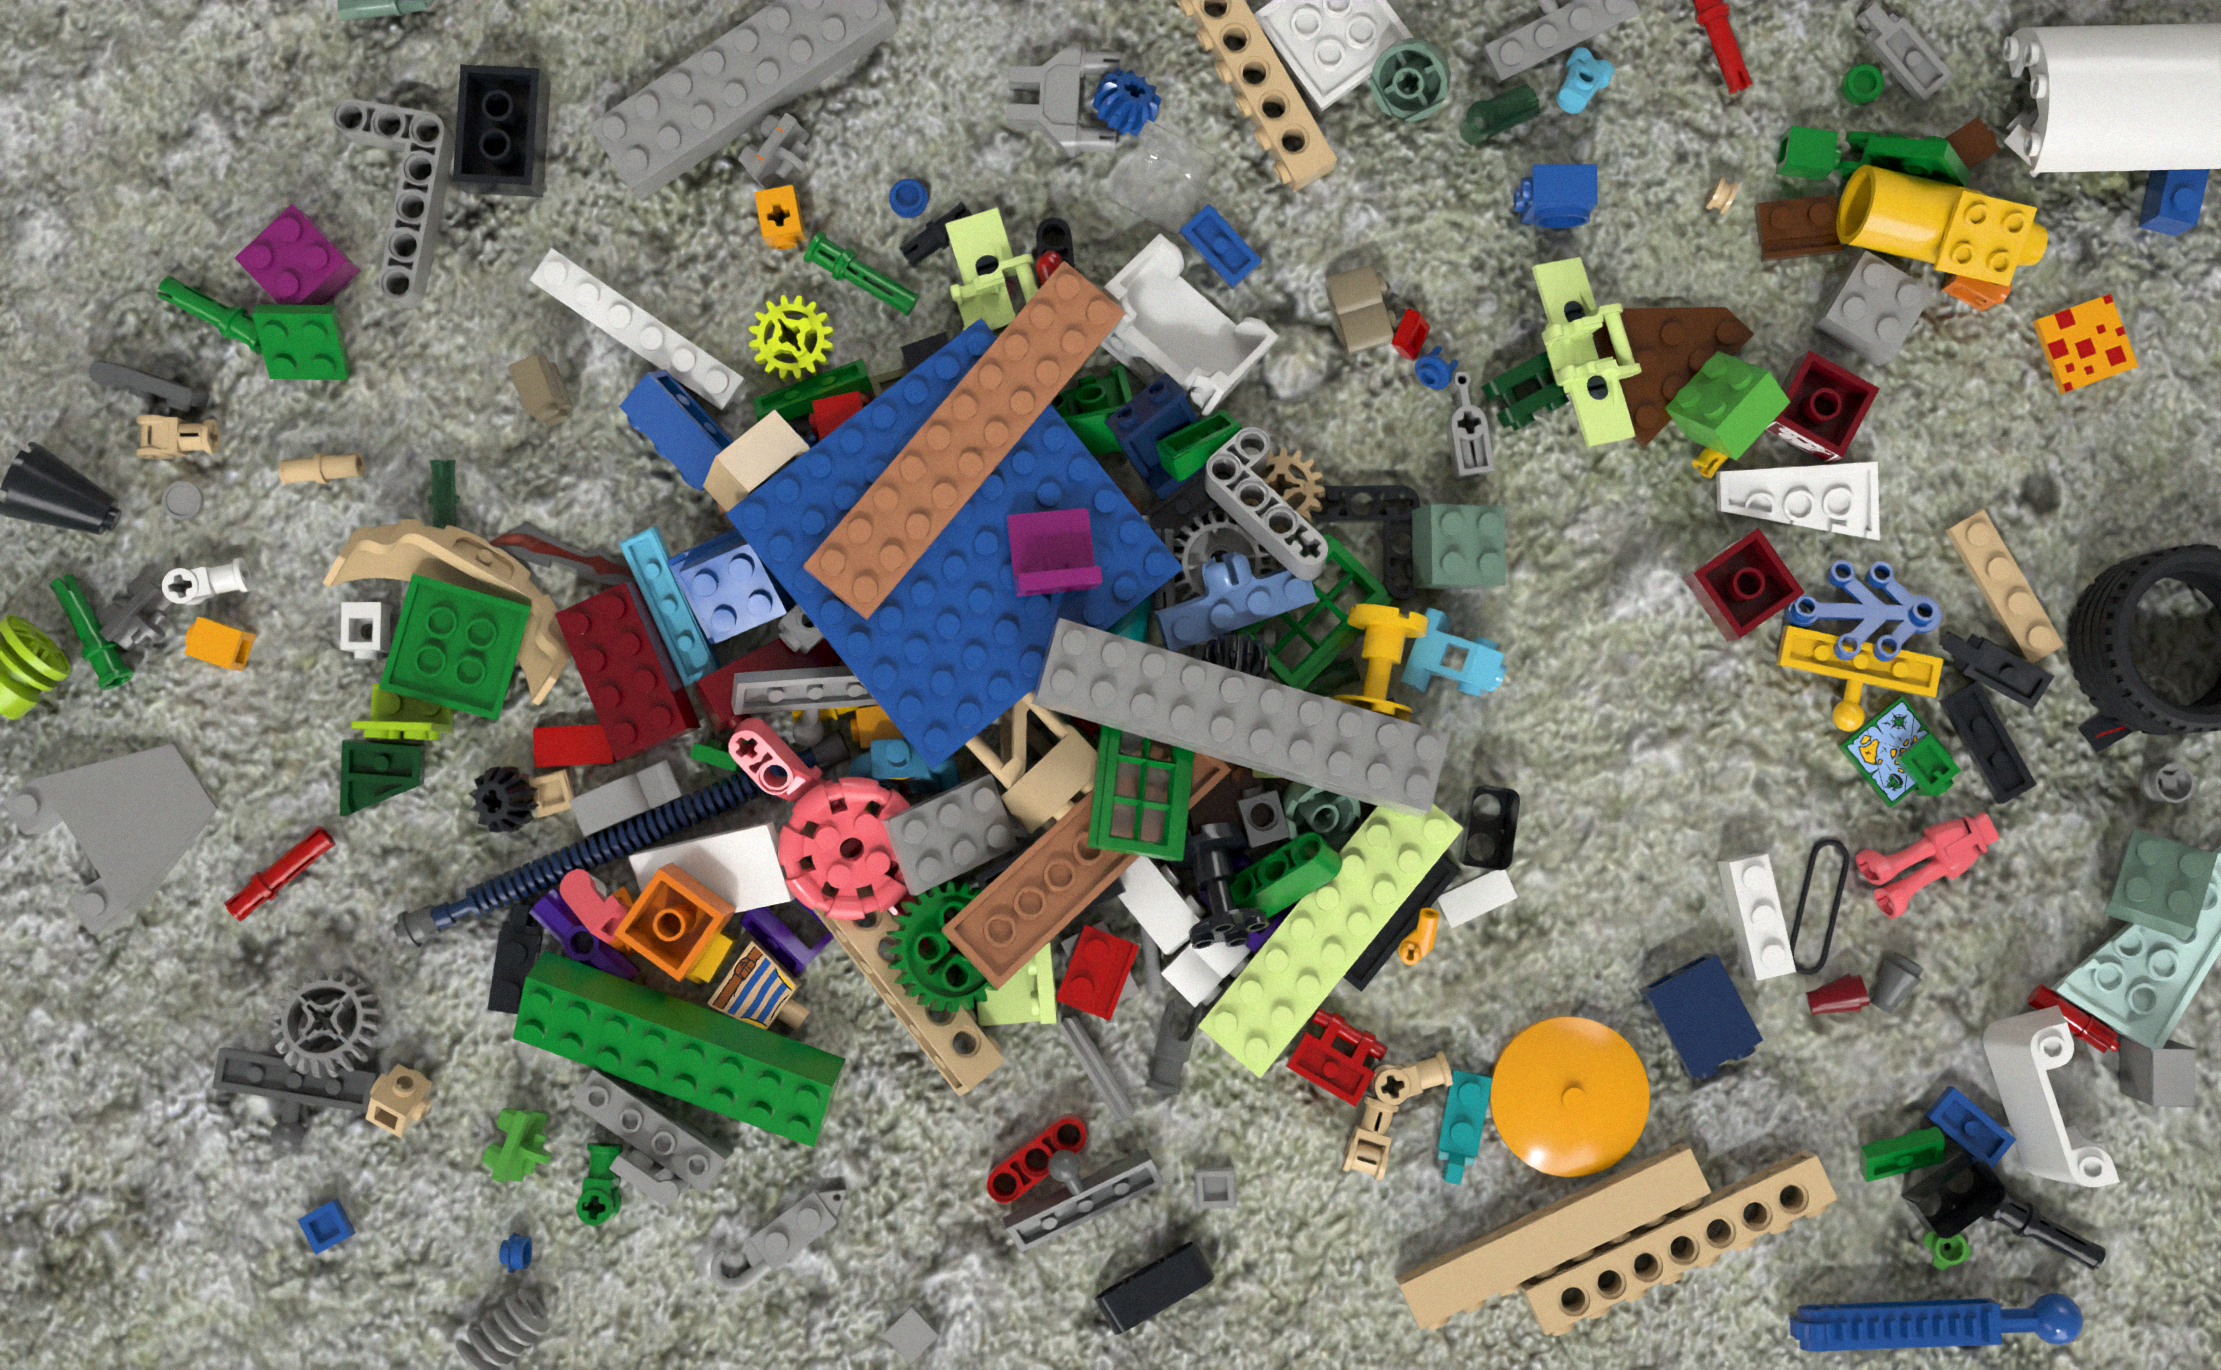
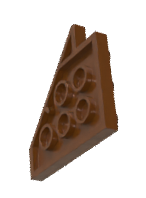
M1727 307L1623 308L1620 316L1635 364L1640 363L1642 372L1634 376L1619 379L1636 435L1633 439L1644 448L1672 420L1665 407L1675 398L1679 390L1685 387L1699 372L1705 362L1717 351L1734 356L1754 335ZM1603 319V327L1592 333L1598 358L1613 357V360L1616 359L1619 366L1605 319Z

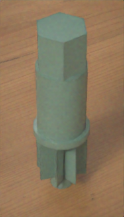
M435 0L337 1L342 21L393 14L400 16L405 13L429 10L428 4Z

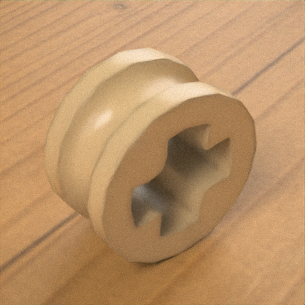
M1720 175L1710 192L1705 208L1711 210L1715 207L1719 210V214L1724 216L1735 198L1739 183L1734 181L1729 184L1726 182V177Z

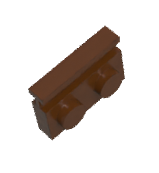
M1836 194L1758 203L1754 207L1758 241L1762 251L1761 262L1838 254L1843 250V245L1840 244L1836 230L1838 212Z

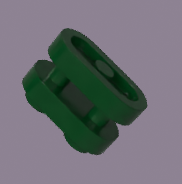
M1547 350L1481 387L1488 401L1500 397L1506 409L1496 415L1503 429L1512 426L1515 432L1535 421L1532 414L1545 407L1548 413L1570 402L1566 396L1569 393L1565 394L1563 386H1557L1556 381H1553L1548 372V369L1552 367ZM1534 378L1540 390L1519 400L1514 388Z

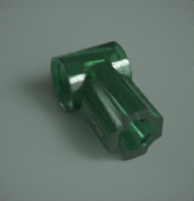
M1525 83L1489 100L1476 101L1469 107L1459 123L1460 136L1466 143L1479 146L1485 144L1495 135L1538 117L1541 112L1539 100L1534 89ZM1475 116L1483 118L1487 122L1488 129H1478L1472 123L1471 118Z

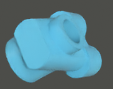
M1579 47L1574 49L1566 63L1568 74L1556 95L1558 105L1568 113L1577 114L1582 112L1596 91L1605 88L1615 72L1613 65L1605 60L1594 59L1591 52L1586 48Z

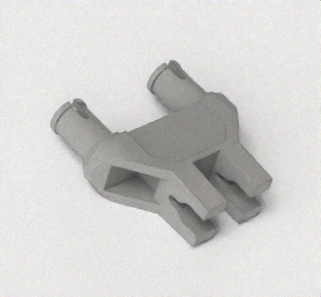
M1075 43L1061 50L1041 67L1009 66L1010 91L1040 93L1039 104H1007L1006 120L1008 121V128L1039 130L1067 157L1076 158V155H1080V151L1115 154L1116 128H1082L1081 123H1078L1080 79H1084V75L1106 76L1107 73H1113L1117 68H1120V51H1086V47L1082 46V44Z

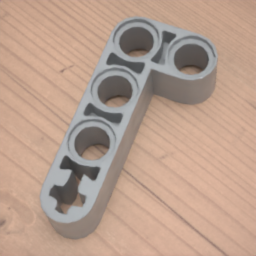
M1245 427L1208 459L1204 480L1205 490L1213 500L1294 576L1301 580H1313L1320 576L1324 569L1328 552L1327 542L1318 531L1258 476L1267 465L1271 444L1270 438L1266 431L1260 427ZM1252 447L1259 450L1260 453L1250 455L1245 453L1243 449ZM1226 472L1232 478L1221 480L1215 477L1214 474ZM1252 498L1259 501L1260 505L1251 507L1245 505L1242 501ZM1273 525H1283L1289 531L1280 534L1274 532L1270 527Z

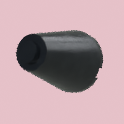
M35 442L28 443L31 449L30 453L23 450L18 453L9 467L0 490L7 492L5 503L0 501L1 515L102 535L106 530L113 531L122 514V510L117 508L118 500Z

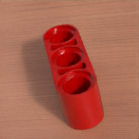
M1065 1113L998 1162L991 1169L987 1180V1191L990 1197L999 1203H1010L1016 1200L1050 1174L1048 1162L1053 1153L1062 1149L1070 1150L1075 1154L1079 1152L1087 1139V1126L1084 1120L1079 1115ZM1064 1124H1073L1079 1129L1080 1137L1073 1143L1063 1142L1058 1136V1129ZM1033 1148L1044 1150L1048 1155V1162L1042 1167L1031 1166L1026 1159L1028 1151ZM1000 1173H1009L1015 1178L1016 1187L1010 1191H1002L996 1187L994 1178Z

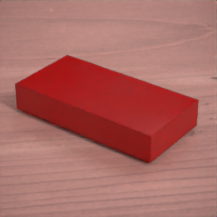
M601 724L533 728L534 767L616 763Z

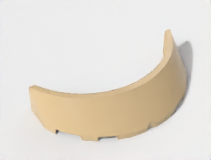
M402 519L399 524L382 525L369 528V525L353 532L325 577L324 585L332 587L344 582L368 578H386L410 582L413 573L531 606V612L517 659L527 679L531 701L538 706L540 705L564 668L570 656V649L567 642L564 641L560 625L555 616L557 608L549 594L544 596L529 579L531 573L521 563L501 548L491 546L482 537L447 525L445 529L421 525V520Z

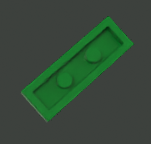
M859 359L754 398L753 404L758 422L775 409L789 423L793 418L807 413H814L812 402L814 400L856 391L864 394L866 391L873 389L864 361Z

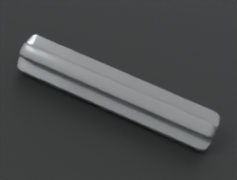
M1072 1014L1060 1021L1058 1027L1116 1121L1120 1123L1127 1120L1135 1113V1108L1077 1015Z

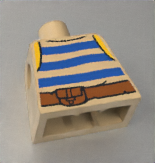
M757 939L750 942L707 1003L731 1017L767 1031L771 1029L777 1019L797 1031L810 1014L809 1010L792 999L801 987V981L797 977L795 978Z

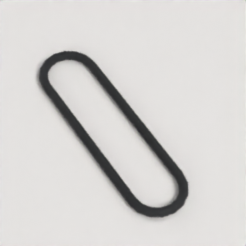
M1836 840L1819 842L1813 848L1810 855L1790 940L1795 969L1801 974L1811 975L1817 973L1824 967L1827 961L1850 860L1846 847ZM1828 845L1839 848L1844 858L1821 959L1815 967L1804 969L1795 962L1794 950L1816 857L1822 847Z

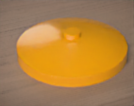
M1568 1015L1554 1016L1536 1021L1520 1030L1507 1042L1499 1053L1491 1071L1490 1077L1493 1079L1488 1101L1490 1114L1499 1136L1507 1147L1522 1161L1544 1173L1560 1177H1582L1603 1171L1620 1161L1632 1149L1645 1127L1649 1112L1650 1092L1644 1066L1634 1049L1622 1036L1597 1021Z

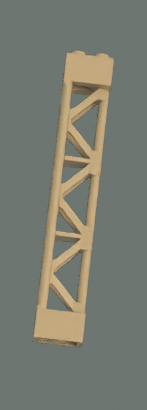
M774 409L715 456L703 487L728 512L782 471L793 460L808 451L810 447ZM1035 689L999 716L1001 759L978 734L965 744L1006 787L1007 791L1001 796L1003 806L1030 834L1040 826L1047 831L1054 823L1065 816L1083 795H1086L1093 789L1097 760L1095 749L1073 726L1067 725L1054 710L1031 704ZM1029 709L1060 740L1054 747L1027 719V711ZM1027 741L1042 758L1025 773Z

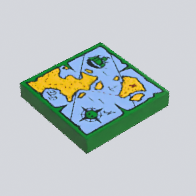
M1903 696L1893 700L1838 745L1839 749L1887 807H1893L1917 787L1895 758L1924 734H1931L1950 758H1953Z

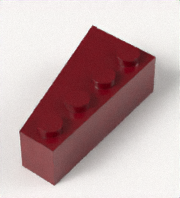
M811 621L804 624L807 628L814 627ZM778 638L698 680L695 696L718 735L728 728H737L747 718H753L751 716L753 714L734 715L731 706L734 673L847 665L825 638L807 655L800 649L796 652L793 651L781 638Z

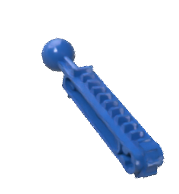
M2059 1293L2039 1296L2031 1305V1308L2000 1309V1304L1991 1298L1806 1304L1798 1306L1797 1317H1790V1335L1795 1337V1340H1799L1800 1349L1811 1352L2002 1345V1333L2035 1332L2046 1343L2063 1345L2073 1342L2082 1332L2084 1319L2080 1308L2074 1300L2065 1294Z

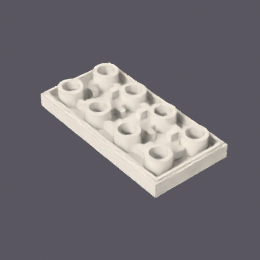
M773 821L643 850L629 856L641 893L660 867L673 862L737 909L735 913L789 902L796 898L784 880L787 876L784 865H779V839Z

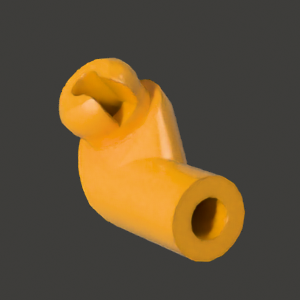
M1432 908L1420 910L1417 928L1408 934L1398 947V953L1403 963L1415 965L1433 949L1440 916L1437 910Z

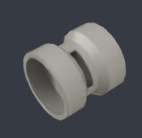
M2157 763L2143 769L2139 775L2138 785L2142 795L2151 802L2177 803L2191 796L2195 787V779L2190 769L2183 764Z

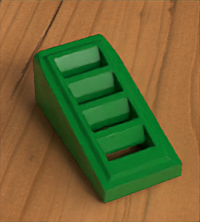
M1221 409L1157 441L1155 444L1161 465L1179 483L1207 463L1211 455L1242 430L1243 427L1228 412Z

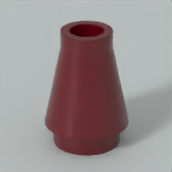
M1848 973L1813 991L1805 993L1813 1016L1825 1013L1861 1012V1007L1870 1005L1867 990L1860 974L1850 976Z

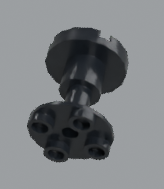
M1228 822L1200 826L1202 834L1193 837L1190 830L1186 831L1183 860H1173L1170 862L1172 867L1177 869L1193 870L1198 890L1207 891L1213 916L1193 925L1189 930L1192 948L1202 949L1220 942H1225L1227 947H1237L1250 941L1248 934L1268 927L1269 922L1265 911L1255 908L1236 909L1230 885L1236 881V876L1231 860L1242 854L1248 847L1244 830L1241 829L1240 825Z

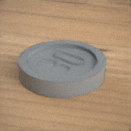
M177 481L165 489L162 496V505L170 517L187 521L195 518L201 512L204 505V497L201 490L195 484L187 481Z

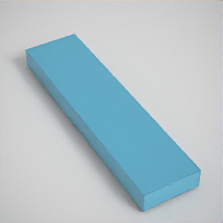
M658 526L651 527L619 542L684 687L721 669L722 666L712 644L709 643L667 562L671 558V554Z

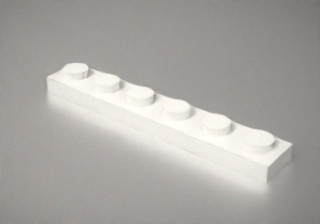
M553 248L550 249L529 279L533 284L660 370L666 369L675 380L724 413L746 382L742 376Z

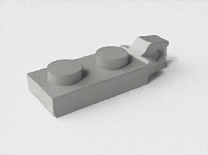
M1874 2L1856 18L1867 33L1864 38L1869 47L1919 105L1953 77L1951 71L1904 17L1899 19L1893 13L1888 17L1879 5Z

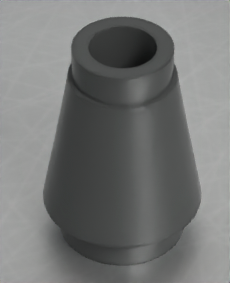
M1894 952L1891 959L1886 958L1873 991V996L1869 1002L1891 1014L1894 1008L1922 980L1919 976L1924 968L1903 955Z

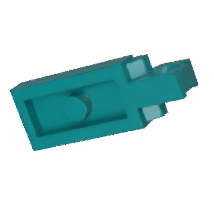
M1452 1069L1453 1085L1447 1088L1436 1147L1438 1148L1437 1158L1445 1160L1442 1179H1444V1182L1461 1185L1465 1164L1473 1166L1475 1157L1478 1154L1493 1078Z

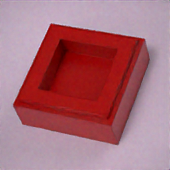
M1407 308L1392 340V346L1402 358L1415 361L1430 331V325L1420 312Z

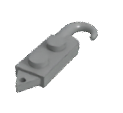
M815 1188L752 1235L746 1243L745 1249L747 1260L751 1267L737 1278L731 1279L723 1275L721 1262L727 1252L724 1249L720 1250L714 1256L711 1263V1276L714 1283L720 1289L729 1293H740L752 1287L839 1221L837 1215L848 1190L845 1188L818 1192ZM839 1194L841 1196V1199L836 1200L834 1198V1195Z

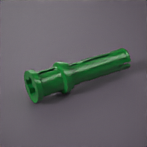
M821 230L814 236L804 254V262L808 264L814 262L832 273V278L836 281L848 280L875 298L902 312L907 317L919 299L920 295L911 292L886 275L858 260L855 250L850 247L845 250L827 239L826 233ZM823 251L833 256L835 260L825 255ZM853 268V269H855L856 271H858V274H856L855 272L851 271V269ZM867 277L890 290L894 295L867 280Z
M167 276L161 281L158 289L161 290L157 292L158 298L172 303L180 309L219 328V332L226 339H237L248 345L251 352L257 355L263 354L253 317L248 315L246 309L240 306H225L217 300L176 280L172 276Z
M74 574L64 575L66 581L64 585L60 577L52 581L49 586L54 591L84 646L82 648V657L85 662L92 664L100 679L97 683L101 690H110L129 681L134 676L133 670L124 665L116 650L119 645L116 642L105 640L99 633L102 627L76 582Z

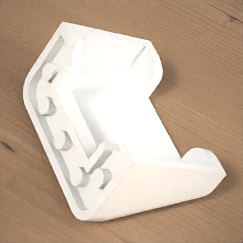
M1159 234L1103 287L1101 292L1126 313L1100 345L1147 386L1164 373L1169 374L1185 390L1187 402L1197 418L1201 420L1211 415L1270 349L1278 335L1260 319L1247 317L1238 325L1233 323L1180 277L1184 268L1182 252L1175 244Z
M2056 1005L1997 1020L1989 1024L1983 1034V1045L2013 1136L2016 1139L2015 1142L2021 1161L2026 1170L2038 1177L2085 1187H2101L2120 1182L2104 1141L2086 1139L2080 1134L2076 1125L2066 1128L2064 1126L2046 1070L2067 1064L2074 1053V1042L2067 1021L2059 1006Z

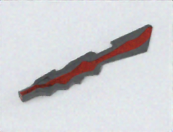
M526 523L493 539L489 543L493 547L501 548L513 557L549 569L551 561L577 569L580 578L610 586H617L623 582L637 583L625 556L611 558L599 547L583 554Z

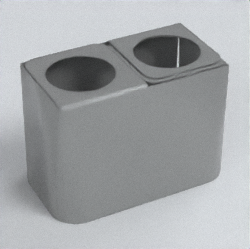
M2120 1037V1093L2153 1107H2194L2195 1048L2167 1039L2162 1049H2153V1053H2151V1048L2134 1043L2126 1037Z

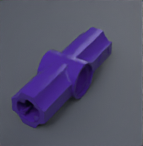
M556 887L543 896L529 912L564 946V950L570 958L629 981L641 970L624 953L591 934L562 898L560 891ZM580 931L588 932L593 937L594 946L591 951H583L578 947L576 938Z

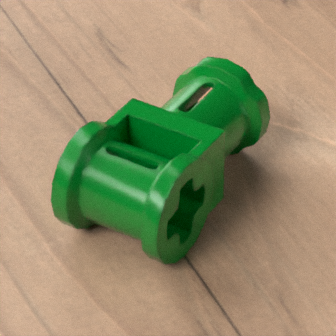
M587 1143V1150L590 1152L588 1176L583 1178L582 1195L578 1198L576 1204V1212L579 1219L587 1225H600L616 1217L620 1212L622 1205L619 1194L620 1176H616V1173L609 1168L618 1154L623 1152V1145ZM599 1198V1203L605 1204L606 1207L600 1213L599 1207L593 1206V1200Z

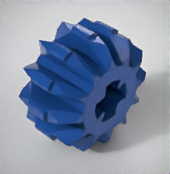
M1117 68L1113 73H1107L1105 78L1101 79L1096 88L1097 91L1092 106L1098 110L1097 118L1108 123V129L1114 127L1118 129L1122 136L1129 132L1137 137L1140 132L1146 131L1148 127L1153 125L1162 99L1155 94L1157 87L1149 85L1145 81L1146 76L1140 78L1135 75L1132 69L1125 73L1122 69Z

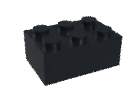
M460 64L453 182L466 194L543 197L551 82L540 68Z

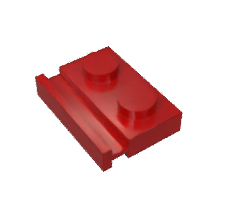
M1085 924L1056 1000L1110 1021L1139 945Z

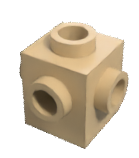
M397 1063L388 1076L382 1074L373 1085L370 1092L371 1097L366 1120L401 1138L414 1120L420 1122L428 1113L433 1102L429 1099L432 1082L427 1080L419 1071L409 1070Z

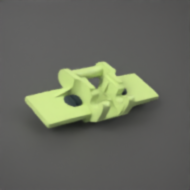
M994 208L946 223L945 226L964 286L955 284L949 288L953 301L958 303L965 327L962 331L982 318L998 338L1016 317L1004 278L1018 275L1026 304L1039 289L1031 267L1034 264L1032 255L1025 254L1013 258L999 210Z
M1581 257L1533 266L1532 271L1549 323L1545 326L1546 330L1541 334L1557 386H1563L1565 394L1570 393L1586 447L1635 437L1619 379L1634 376L1642 372L1640 363L1635 364L1620 316V313L1623 312L1621 303L1596 307ZM1603 319H1605L1619 366L1616 359L1613 360V357L1598 358L1592 333L1603 327Z

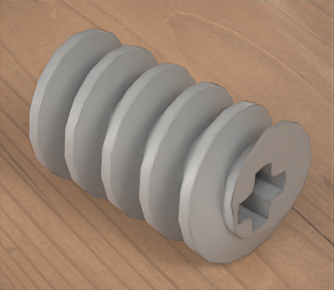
M518 1289L517 1292L522 1301L520 1303L511 1297L506 1299L505 1304L509 1311L508 1314L502 1309L496 1308L493 1311L496 1324L484 1318L480 1322L484 1334L476 1329H471L468 1333L471 1345L462 1339L456 1343L460 1356L473 1370H500V1367H505L512 1361V1356H519L524 1351L525 1346L532 1345L536 1341L537 1335H543L549 1329L547 1315L537 1298L525 1289Z

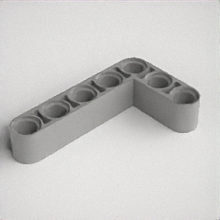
M344 99L334 107L332 120L335 127L357 144L404 152L379 278V287L381 292L398 306L403 308L416 307L423 301L426 294L455 146V136L453 131L436 114L357 99ZM357 115H362L361 123L355 128H349L351 119ZM396 121H401L399 131L393 135H387L389 126ZM439 128L438 137L431 142H425L426 134L431 129ZM425 166H432L430 176L424 180H418L419 171ZM424 203L423 213L417 218H411L412 208L417 204ZM416 241V251L412 255L404 257V247L409 242ZM404 279H409L408 290L404 294L397 295V284Z

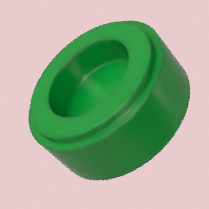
M1867 63L1852 67L1844 75L1841 82V91L1845 99L1858 106L1873 102L1881 94L1884 87V79L1880 70Z

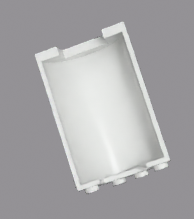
M2221 23L2023 27L2015 31L2011 37L2005 38L2003 58L2009 63L2011 76L2020 77L2024 67H2029L2031 76L2030 94L2033 99H2036L2039 117L2032 130L2026 133L2023 144L2024 154L2030 158L2033 173L2221 169Z

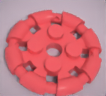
M863 777L838 778L837 783L825 787L823 784H820L797 801L791 809L793 815L788 824H783L778 842L779 865H784L787 874L784 880L788 888L802 904L809 909L816 907L824 911V916L840 920L865 919L864 914L876 910L882 913L900 901L908 892L900 867L895 876L887 873L890 867V859L897 862L882 820L911 807V805L895 789L887 790L879 786V781ZM844 798L846 807L831 811L829 802ZM871 800L881 804L876 815L864 810ZM807 821L819 824L813 837L802 832ZM848 838L859 839L862 842L860 853L851 858L841 855L840 846L844 840ZM811 855L814 866L802 870L799 860ZM826 881L836 888L832 897L821 892ZM870 884L873 895L859 899L856 888Z

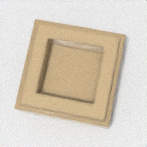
M568 769L529 780V787L538 788L532 794L533 800L539 804L535 808L537 818L572 809L569 800L575 798L576 795Z

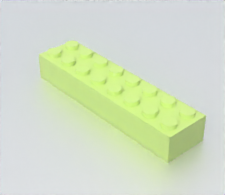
M1434 804L1432 805L1431 813L1419 817L1377 806L1339 852L1342 858V867L1338 875L1299 901L1198 1027L1257 1077L1261 1078L1463 830V827Z

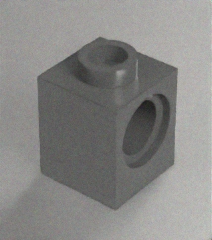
M1265 785L1241 791L1243 799L1234 801L1249 848L1290 837L1277 790L1266 792ZM1259 803L1265 804L1271 813L1269 822L1262 827L1255 825L1251 820V810Z

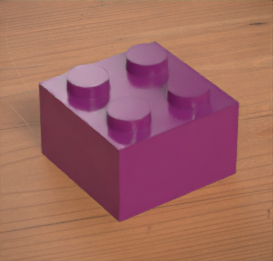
M293 204L235 257L241 266L279 305H325L361 271L306 213Z

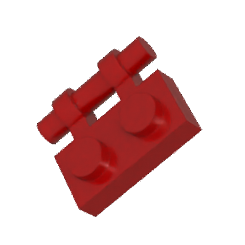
M1318 1007L1311 1021L1324 1028L1322 1034L1318 1039L1304 1031L1285 1066L1356 1107L1375 1074L1373 1070L1362 1064L1364 1059L1369 1054L1381 1061L1388 1047L1375 1040L1376 1035L1367 1030L1361 1032L1344 1022L1345 1017L1337 1012L1330 1014ZM1336 1036L1355 1046L1350 1057L1331 1046Z

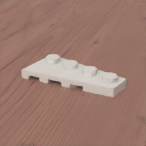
M1878 462L1716 471L1717 511L1880 541Z

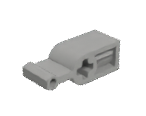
M1466 371L1457 372L1449 384V389L1454 394L1456 411L1446 424L1454 481L1485 477L1495 471L1485 413L1480 408L1470 405L1468 393L1470 376ZM1464 417H1466L1467 423H1474L1475 426L1469 434H1467L1465 428L1458 427V424Z
M664 760L637 773L627 775L570 799L569 802L583 836L589 837L593 834H598L600 831H606L612 826H617L621 822H626L628 819L636 818L640 814H645L649 810L674 801L684 795L669 760Z

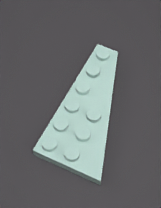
M2221 846L2212 852L2218 854L2196 928L2187 940L2129 922L2052 986L2050 990L2086 1013L2092 1014L2097 1020L2134 1043L2151 1048V1053H2153V1049H2162L2221 951Z

